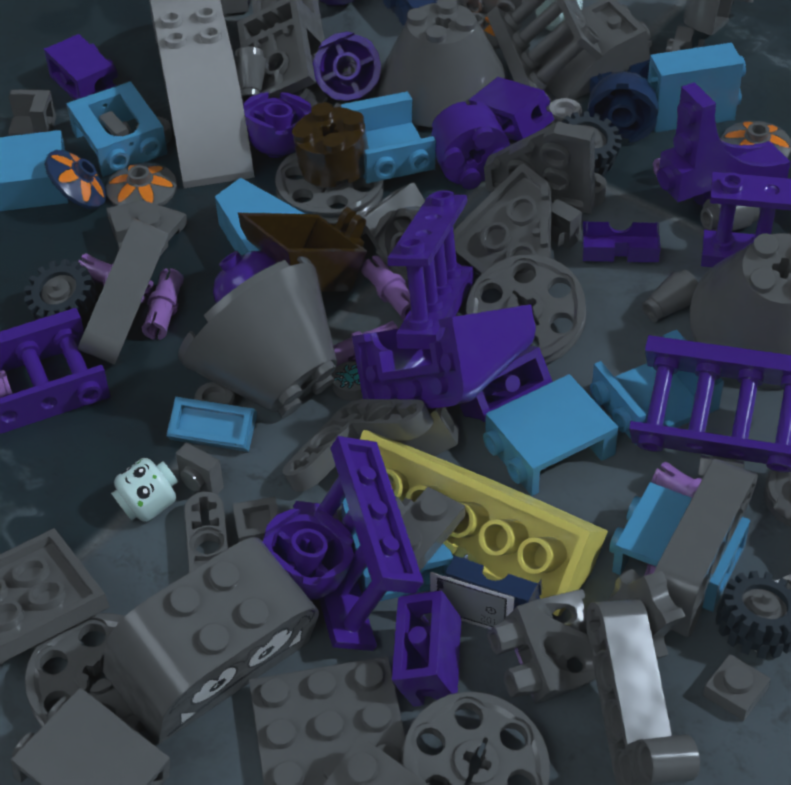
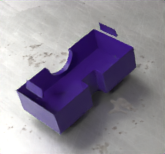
M588 220L583 222V261L614 262V257L619 256L627 257V262H659L661 247L659 223L657 221L656 223L632 222L631 226L626 230H615L610 226L609 222H588Z

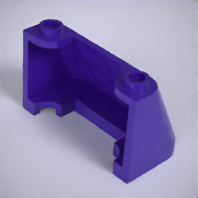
M531 304L438 319L440 328L445 327V332L441 340L429 343L430 349H398L396 339L398 329L352 336L362 398L422 400L427 409L455 406L472 401L533 342L536 325Z

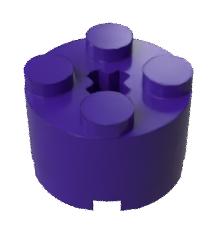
M466 102L455 103L440 112L431 125L433 128L431 137L434 136L436 140L435 158L444 175L450 181L462 185L464 189H474L481 182L485 181L484 166L488 156L510 146L509 140L489 106L481 102H476L478 105H467Z

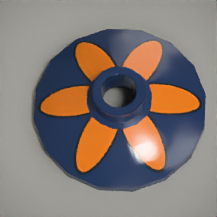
M54 150L46 156L44 163L46 173L52 184L64 197L86 209H97L105 203L106 191L104 184L91 162L66 150Z

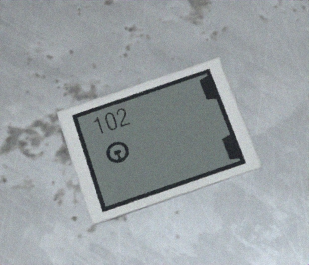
M430 572V592L442 590L461 616V621L491 629L503 622L514 609V597Z

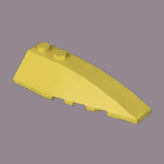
M363 430L360 439L377 442L394 495L401 502L405 498L415 502L423 491L430 487L465 505L464 519L443 544L451 551L452 555L463 558L467 554L469 561L484 565L483 575L487 579L498 581L504 579L508 574L535 583H539L542 579L543 590L542 595H539L540 599L579 590L592 573L608 533L607 530L453 463L371 431ZM566 608L558 609L552 614L561 616Z

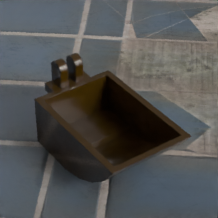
M350 207L343 209L337 223H329L318 214L238 213L240 227L247 240L258 250L268 254L277 263L285 260L289 266L300 264L297 261L298 257H306L316 269L321 292L352 290L368 252L363 248L365 242L360 239L366 225V219L359 214L356 215L353 209Z

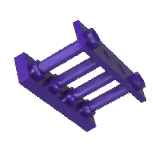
M712 172L710 203L721 204L717 231L704 230L701 266L713 267L718 262L753 243L758 235L764 233L771 234L776 209L791 210V179ZM736 206L760 208L755 234L732 232Z
M447 190L437 191L428 195L387 258L388 266H406L411 309L396 333L398 349H430L429 343L441 340L445 327L440 328L438 319L456 316L474 282L473 266H461L456 261L453 225L467 203V195H454L452 191Z
M77 308L0 331V371L4 370L6 372L25 365L33 385L32 388L0 398V434L111 397L103 366L99 365L88 369L80 350L77 349L84 334L81 317ZM63 353L72 374L49 382L40 360Z
M648 335L645 347L647 366L653 367L656 370V376L646 423L630 421L629 431L632 443H636L641 449L652 452H660L663 448L762 463L766 464L767 468L777 472H791V355ZM678 371L691 372L698 376L688 430L663 426L672 377ZM720 377L737 379L741 383L731 436L706 433L715 380H718ZM763 383L780 385L784 389L775 443L749 439L757 389Z
M337 436L330 449L339 475L321 504L296 500L293 508H301L299 514L314 516L315 510L326 512L339 520L336 511L346 498L349 511L341 523L351 533L352 537L357 533L360 545L354 553L353 561L345 580L336 591L320 598L319 601L332 648L373 651L377 644L368 617L387 591L415 594L424 581L377 442ZM367 568L371 582L361 594L357 580Z

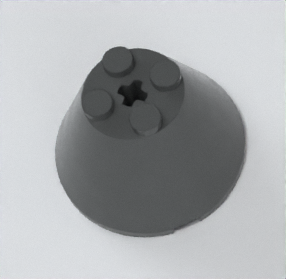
M437 0V3L409 10L407 21L382 66L380 80L375 87V97L408 91L412 98V123L418 131L419 126L432 127L431 125L436 116L447 107L459 102H466L467 105H470L469 99L495 78L501 77L509 80V76L475 15L469 9L458 5L457 0Z
M764 233L758 235L753 243L718 262L704 274L695 288L690 305V328L695 342L791 355V234ZM763 383L761 386H758V388L762 389H782L780 385Z
M298 257L297 261L300 264L289 266L285 260L278 262L247 279L218 301L203 315L208 323L196 336L190 331L183 340L178 352V357L187 369L271 412H279L283 418L294 413L302 405L300 400L312 391L317 395L332 385L335 379L331 374L336 369L337 359L316 269L306 257Z

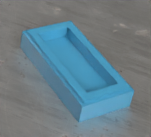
M175 397L166 436L170 440L249 452L257 411L253 408Z

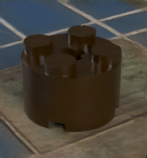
M326 102L314 105L311 109L312 112L302 117L292 129L298 165L302 176L310 184L325 188L337 187L336 182L348 179V184L358 180L365 174L364 150L369 149L362 113L347 108L333 107L330 103Z

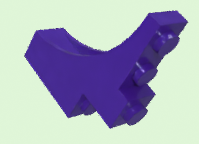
M695 82L681 86L680 101L677 106L676 134L673 138L674 147L661 152L660 165L657 171V180L663 190H667L677 202L693 197L695 202L703 207L705 201L711 197L712 172L788 178L791 161L770 141L754 145H735L720 141L715 119L716 103Z

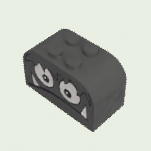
M257 537L248 538L229 547L146 599L129 612L112 630L106 641L103 672L159 745L248 685L249 679L258 678L307 645L316 624L319 610L281 566L261 539Z

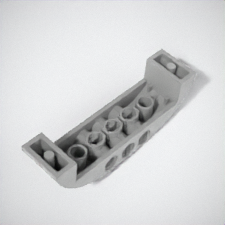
M150 0L156 42L158 43L184 188L235 181L239 178H254L239 81L220 0Z

